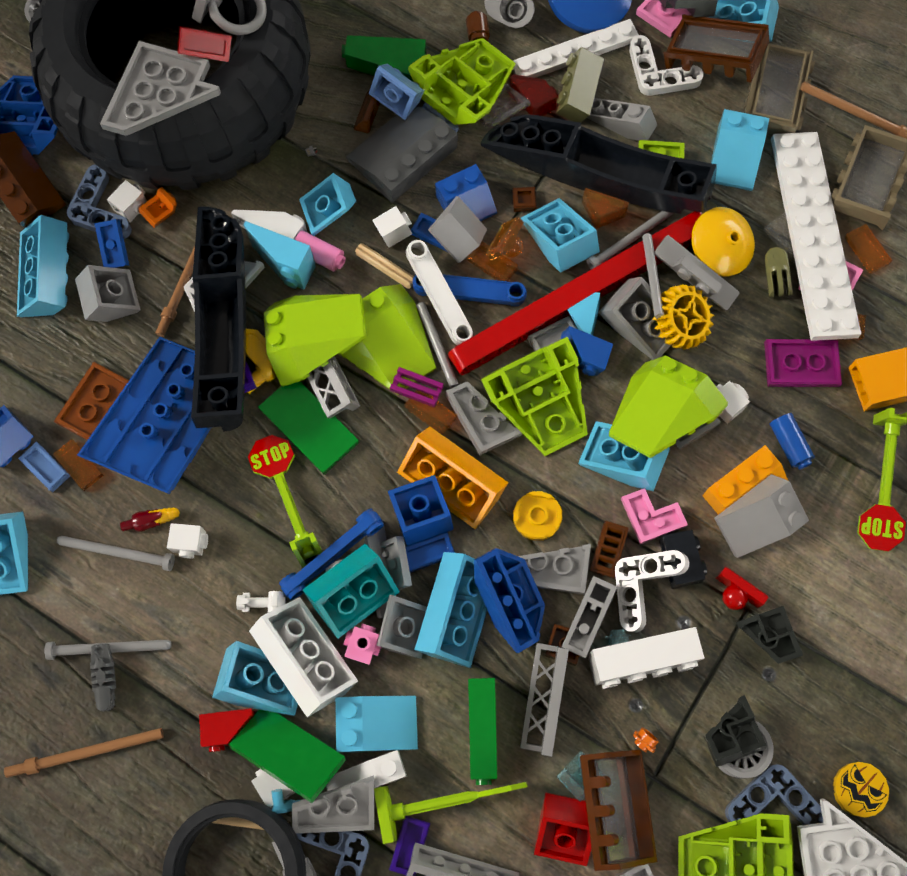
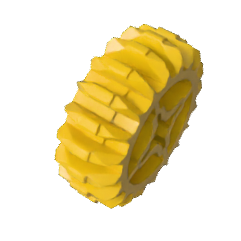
M682 284L670 287L667 291L661 293L664 315L658 319L654 317L653 320L657 321L658 325L654 329H660L659 337L665 338V344H672V348L685 350L697 347L700 343L706 341V336L711 334L709 328L714 324L710 321V318L714 314H711L709 309L713 305H707L708 297H702V290H696L695 286Z

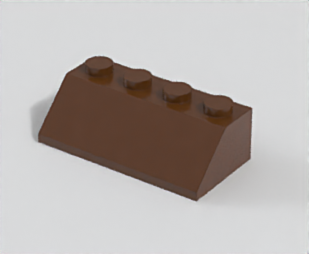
M13 131L0 134V198L18 224L26 228L40 215L50 217L67 204L21 138Z

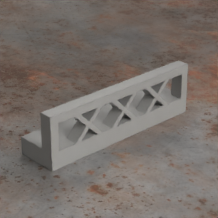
M335 356L328 360L329 363L323 367L324 371H321L322 366H319L313 370L315 374L313 375L311 371L308 377L327 418H332L345 409L354 411L360 407ZM320 373L327 375L329 379L326 389L320 388L318 385ZM330 394L337 395L341 402L332 410L328 405Z
M542 643L536 644L520 744L522 749L539 751L541 755L552 757L569 649ZM541 649L556 652L555 662L546 669L540 661ZM540 665L543 671L537 675L538 666ZM554 667L553 676L551 677L548 671ZM546 674L551 681V688L541 695L535 686L536 680ZM535 691L539 697L533 701ZM550 694L549 701L547 703L544 697ZM542 700L547 707V714L537 721L531 710L534 704ZM531 717L535 723L529 727ZM543 721H545L544 730L540 725ZM536 726L543 734L542 745L526 743L528 732Z
M416 842L406 876H413L414 872L425 876H519V872Z

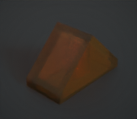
M588 188L584 190L582 204L596 229L626 216L629 202Z

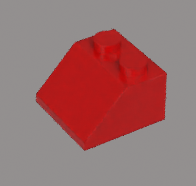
M545 793L534 855L587 866L592 847L586 801Z

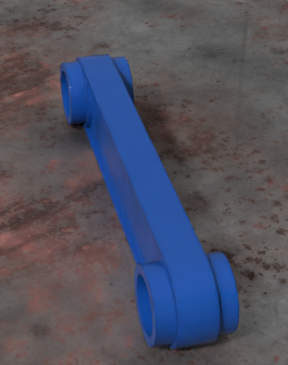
M442 274L455 299L511 305L514 307L522 305L526 300L527 291L520 282ZM415 275L413 278L414 291L420 296H427L423 286L418 285L420 281L417 275ZM519 292L521 296L514 297L511 293Z
M372 508L364 511L356 519L357 524L297 574L293 572L283 578L279 585L285 596L291 601L304 593L303 589L309 582L366 535L370 537L381 530L384 524L380 516Z

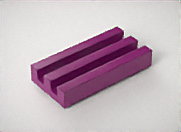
M399 367L397 375L393 379V384L390 386V391L435 408L444 384ZM404 376L406 378L436 388L437 390L430 389L428 387L422 386L420 384L414 383L401 377ZM398 384H403L405 386L411 387L415 390L424 392L434 397L433 399H430L415 392L401 388L398 386Z

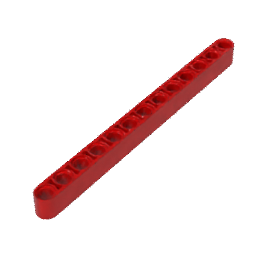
M694 211L653 234L654 251L667 235L671 236L684 248L690 247L692 245L691 237L694 224L703 213ZM643 241L454 347L448 353V357L459 374L465 375L524 342L529 335L569 316L570 314L567 309L593 293H600L601 298L622 286L627 279L636 278L646 272L647 264ZM655 256L656 265L663 262Z

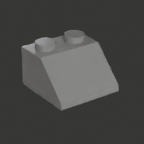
M87 265L75 278L85 320L108 322L138 313L141 310L129 269Z

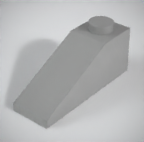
M593 576L562 648L569 649L570 652L586 659L614 597L617 586Z

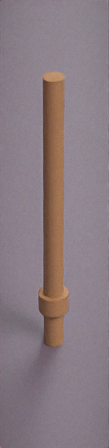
M805 81L802 83L801 91L907 139L906 126L896 125Z
M195 246L168 306L164 307L160 315L162 319L155 332L160 337L165 336L170 323L174 322L177 315L176 309L185 291L184 286L193 274Z
M159 728L40 759L38 757L25 759L24 763L5 767L4 775L6 778L24 773L31 775L39 773L40 769L163 739V730Z

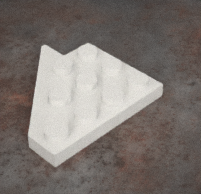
M820 799L823 823L797 826L804 876H907V862L825 799Z

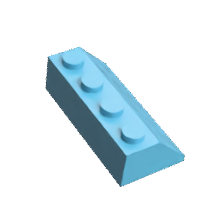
M40 215L20 232L17 317L55 315L65 308L67 304L65 289L68 282L66 264L69 259L67 253V243L69 240L67 222Z
M443 553L414 649L431 657L471 668L487 608L474 582V558L463 553Z

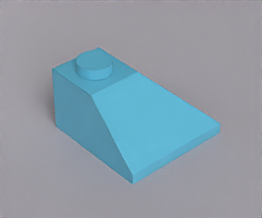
M334 173L299 199L313 236L349 211L356 202L351 185Z

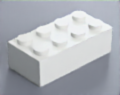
M300 597L261 616L249 630L307 717L334 702L336 697L344 696L358 682Z
M696 627L593 649L587 655L595 686L602 685V689L618 686V684H621L620 680L627 679L628 683L642 681L644 678H647V674H652L653 678L665 676L673 672L672 669L677 668L678 672L692 670L694 667H698L697 662L704 659Z

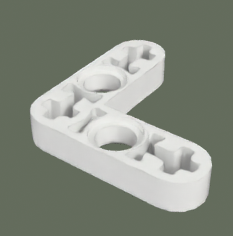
M643 35L632 38L629 52L638 87L642 94L652 96L695 89L700 86L703 79V71L700 67L692 65L690 71H684L682 67L658 71L649 39ZM636 45H640V47L643 48V51H642V54H641V55H640V48H639V46H636ZM647 62L651 67L643 69L639 66V63ZM673 77L677 83L668 84L665 79Z
M672 550L627 557L617 562L615 575L620 623L623 629L637 633L642 631L646 625L642 580L684 574L689 568V559L685 554ZM675 557L681 560V563L677 565V569L674 566H665L664 561L667 563L674 562ZM655 559L658 564L657 570L654 573H648L646 569L647 562ZM627 564L634 568L639 567L640 570L630 571L629 576L623 572L627 568ZM634 588L636 598L632 602H627L625 593L628 589ZM627 606H629V607H636V606H637V609L628 610V609H627ZM633 616L638 617V622H635L634 626L628 622Z

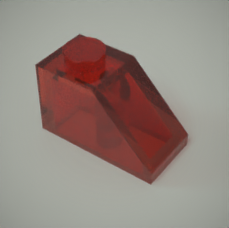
M516 74L510 76V90L529 115L544 116L556 109L557 91L553 86L550 87L546 80Z

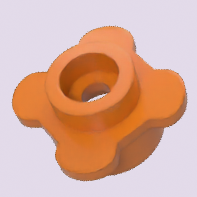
M643 727L639 732L635 731L633 735L636 739L634 741L635 744L644 752L649 750L654 753L655 746L659 742L657 738Z

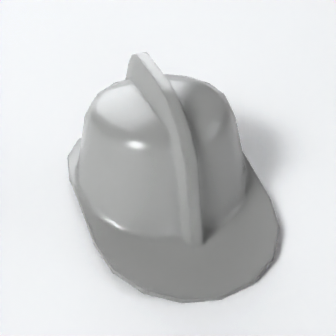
M532 0L484 1L485 9L489 16L512 28L524 27L530 22L534 14V3Z

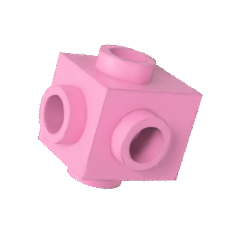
M361 624L360 628L354 626L353 631L349 630L343 644L348 646L344 657L370 665L373 655L378 656L381 647L377 646L379 634L375 633L376 628ZM362 638H365L368 642L365 648L359 646V641Z

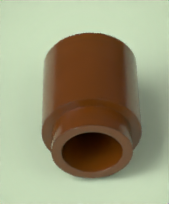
M474 11L466 18L469 41L484 38L488 42L490 32L487 15L480 11Z

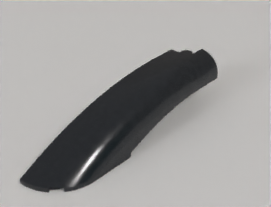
M538 115L512 117L510 122L501 126L499 124L495 125L481 141L482 147L558 182L617 201L681 214L683 209L704 213L706 204L711 199L716 180L717 164L647 151L583 127L580 122Z
M198 207L192 278L194 282L195 364L191 419L196 429L222 427L223 432L238 428L243 422L246 289L243 233L237 220L226 215L225 211L213 207Z

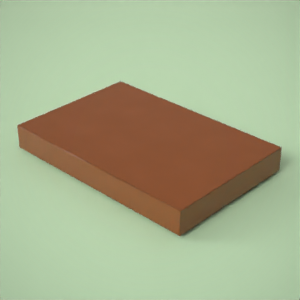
M93 362L54 422L81 438L88 440L129 380Z

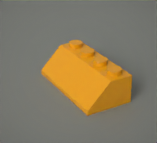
M430 426L415 437L397 471L398 474L411 483L435 475L449 511L474 529L484 520L509 483Z

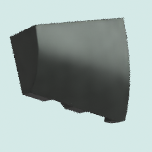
M659 0L665 8L687 9L693 17H714L718 0Z
M784 606L736 622L737 626L778 664L803 656Z
M745 695L741 696L736 705L721 717V721L716 727H712L705 735L716 767L767 748L765 740L755 722V715Z

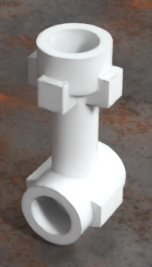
M270 591L268 597H251L250 593H243V595L237 596L236 606L237 610H242L243 613H249L250 608H268L269 613L285 605L286 597H284V593L281 591Z

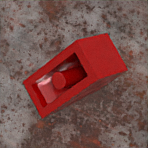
M249 708L199 714L201 747L209 748V752L225 751V746L230 744L257 713L256 710Z

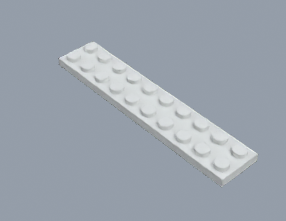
M818 133L773 134L771 144L811 341L859 338L861 330Z

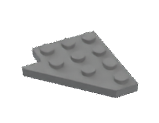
M139 41L101 120V127L104 130L127 136L219 96L221 93L219 86L203 82L210 68L209 61L195 56L178 54L177 51Z

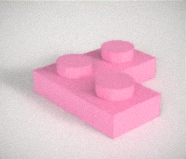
M645 488L621 498L640 544L683 529L688 525L678 502L655 511Z

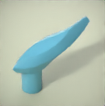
M282 789L271 791L273 800L272 811L277 814L292 811V803L300 801L292 799L284 801Z

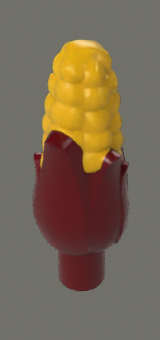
M174 507L140 511L133 514L132 519L120 522V527L122 531L135 529L137 532H142L179 517L180 512L179 509Z

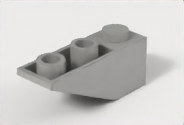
M594 98L590 116L587 117L627 139L638 141L649 140L657 127V122L650 106Z

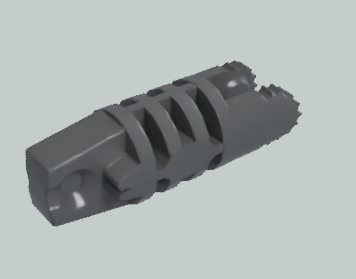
M110 644L93 645L91 647L90 670L96 708L100 712L110 711L116 703L114 701L116 678Z

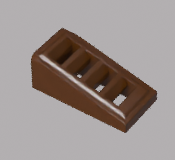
M604 521L590 572L614 579L615 566L620 560L629 530L628 527ZM608 531L621 536L620 538H617L614 536L607 535L606 533ZM604 541H607L610 543L617 544L618 546L617 548L604 545L603 543ZM601 551L614 554L615 556L614 558L601 555L600 553ZM598 560L612 564V567L607 568L598 565Z

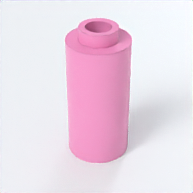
M304 230L298 233L295 240L310 245L315 263L333 272L343 267L346 259L343 250Z

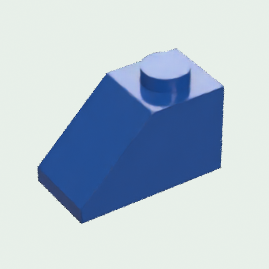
M571 326L562 332L561 339L569 338L578 357V369H581L584 374L589 376H597L606 369L613 346L612 343Z

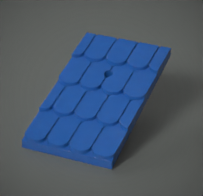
M159 337L77 456L170 494L212 428L196 429L191 419L195 350Z

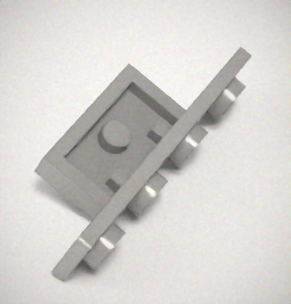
M665 236L654 251L655 256L673 269L680 278L695 286L696 290H702V295L708 297L724 311L730 308L740 294L736 288L671 236Z
M384 526L376 534L370 537L366 535L364 537L365 544L379 555L397 588L402 590L412 586L404 536H395L387 540ZM388 601L376 610L379 619L384 618Z

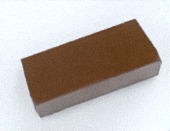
M369 91L366 93L354 125V130L364 133L370 132L380 106V102L369 95Z

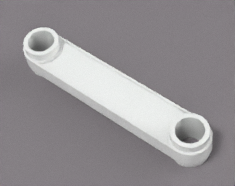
M421 240L412 241L406 249V257L454 344L459 345L473 337L472 328L427 245ZM411 249H419L422 255L417 256L413 254ZM463 330L467 338L462 339L458 337L456 331Z

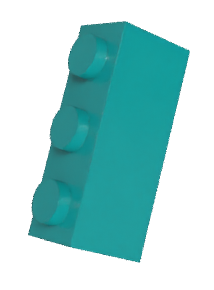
M366 544L359 547L303 589L312 606L337 639L385 604L389 599V595L395 596L400 592L379 555Z

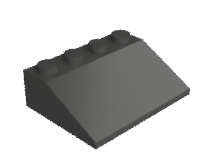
M417 105L406 120L395 115L347 155L346 159L393 203L457 148L458 134L443 119Z

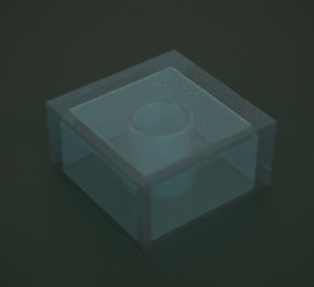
M582 751L573 757L556 776L579 801L585 798L580 755L585 754ZM597 768L598 776H605V775Z

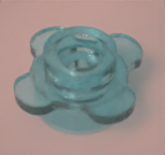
M625 629L611 630L610 636H605V639H608L609 646L629 642V637H632V634H626Z

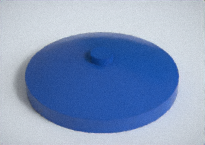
M548 0L554 14L566 26L582 33H591L620 23L627 14L632 0Z

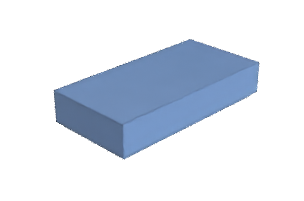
M37 441L18 458L52 493L71 476Z

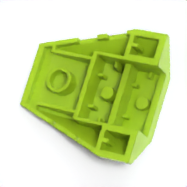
M484 38L460 44L459 48L451 51L447 48L441 50V54L434 56L430 54L424 55L412 63L408 70L413 82H416L424 90L421 99L452 124L460 125L476 123L491 111L516 63Z
M402 284L379 287L362 299L366 338L342 355L340 353L338 355L355 364L357 368L371 375L373 379L389 390L399 367L422 376H427L436 369L415 301ZM404 376L401 377V378H404V379H406V380L412 381V382H414V383L417 382V381H414V380H412V379L406 378V377H404ZM398 384V386L401 388H409L408 386H405L403 384Z
M360 294L294 295L274 302L263 312L266 354L280 385L283 387L305 380L310 376L309 373L319 366L324 367L333 356L338 353L342 355L366 338L363 303Z
M568 337L544 346L481 379L491 402L544 456L588 435L584 404H582V386L579 380L578 357Z
M665 355L645 362L631 377L610 428L609 437L651 458L676 444V440L686 434H693L695 429L704 423L710 424L715 421L728 406V401L708 375Z
M760 813L679 836L678 876H794L790 815Z

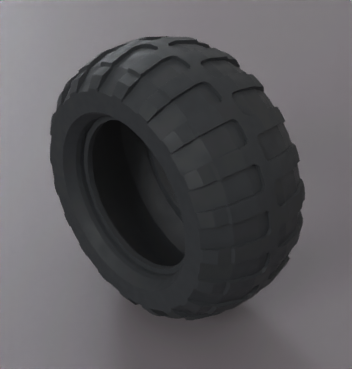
M39 0L40 6L35 9L29 25L30 43L33 51L30 53L33 80L41 95L46 111L71 147L89 160L92 159L96 166L121 180L122 178L134 180L142 187L150 189L179 186L182 190H190L201 187V183L218 178L223 182L237 176L236 171L251 162L256 164L270 154V147L289 133L294 124L296 110L299 105L303 104L309 81L308 66L311 48L300 2L298 0H265L267 13L262 26L251 34L237 35L235 45L229 56V62H224L212 75L203 81L219 86L221 91L219 96L127 136L104 130L100 125L118 86L112 82V75L119 56L128 44L146 31L165 23L193 19L192 15L196 0ZM223 0L218 10L227 21L237 25H244L255 18L257 6L254 0ZM208 11L203 20L214 22Z

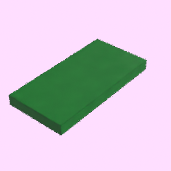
M300 381L284 387L281 386L258 406L259 410L323 475L359 443V440L335 416L327 418L319 400Z
M258 710L229 744L233 751L310 803L314 802L346 761L345 756L280 714L264 710Z

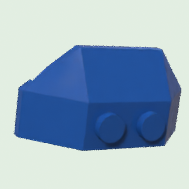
M498 548L475 559L474 582L495 628L516 653L538 642L545 603L525 559Z

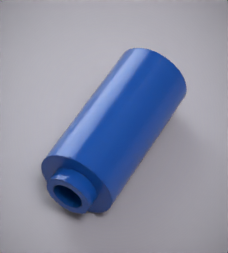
M788 413L773 420L769 425L791 467H798L801 470L812 464L811 460L815 456L793 414Z

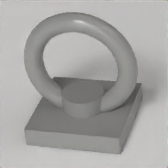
M196 0L192 15L194 20L201 23L209 11L212 20L224 31L234 35H247L255 32L262 26L266 18L267 8L265 0H254L257 6L256 16L251 22L244 25L233 24L220 14L218 7L223 0Z

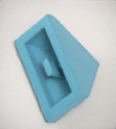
M595 292L567 309L578 330L591 335L594 334L600 307V293Z

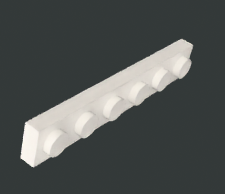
M628 19L605 29L591 32L513 60L516 64L512 72L517 83L520 84L568 67L566 65L568 57L580 47L596 55H601L629 45L632 38L639 34L631 19Z

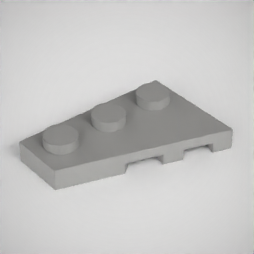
M469 382L446 391L445 395L479 456L522 436V433L506 420L507 417L501 412L498 413L488 403V400Z
M591 544L575 548H563L546 553L540 552L518 556L525 559L537 588L585 594Z
M374 775L321 793L313 803L306 799L292 803V828L295 833L374 830Z

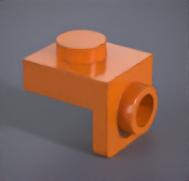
M160 187L153 198L139 207L138 212L155 228L175 213L176 199L172 193L166 192L163 187Z

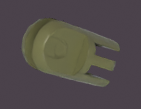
M773 247L765 254L769 298L774 297L772 278L776 280L778 297L784 296L782 278L784 276L787 295H793L788 255L781 247Z

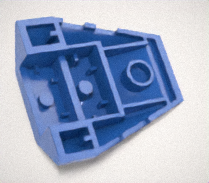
M13 75L0 87V134L15 131L32 155H39L55 138L58 128L43 105L33 76Z

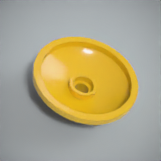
M716 207L704 212L694 224L691 237L693 252L699 260L719 276L729 277L736 275L750 264L755 249L754 235L749 223L740 213L727 207Z

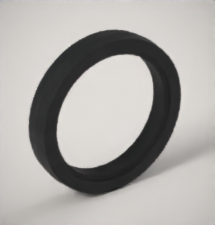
M230 799L215 802L202 808L180 826L168 846L162 876H185L187 856L196 837L212 822L228 817L249 820L259 825L271 836L281 853L285 876H306V862L301 843L295 831L280 814L273 812L272 808L256 801Z

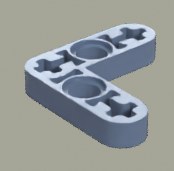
M92 165L87 169L67 209V216L74 225L96 232L94 220L97 217H105V221L120 219L121 226L122 224L124 225V229H122L123 237L126 239L132 232V227L128 220L123 216L96 208L109 182V174L98 166ZM85 192H94L92 198L83 199V194ZM82 211L84 216L78 215L75 217V213L79 214Z
M779 764L770 765L729 802L725 809L726 818L729 822L741 819H734L735 811L733 808H741L746 804V802L742 801L743 797L748 804L754 807L753 811L750 807H747L742 812L744 818L757 815L777 796L802 825H808L812 820L807 812L799 813V811L806 807L810 813L819 814L818 821L823 823L821 806L788 769ZM772 770L782 773L780 779L784 784L792 783L782 793L780 789H783L784 786L780 782L771 781L773 778ZM754 787H760L764 791L765 796L760 803L754 802L751 798V790ZM792 790H798L802 795V802L798 806L792 805L789 801V793Z
M355 831L338 832L340 839L334 846L326 843V832L320 833L319 842L315 841L317 835L314 833H308L306 837L303 833L296 834L298 839L303 842L341 855L334 876H341L342 868L347 865L355 869L356 876H361L370 849L369 840L363 834ZM357 839H361V845L365 847L364 851H359L356 856V860H361L360 866L354 861H345L346 855L352 857L354 848L350 847V843L356 842Z

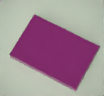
M811 339L765 340L768 387H840L842 385L838 339L811 341Z

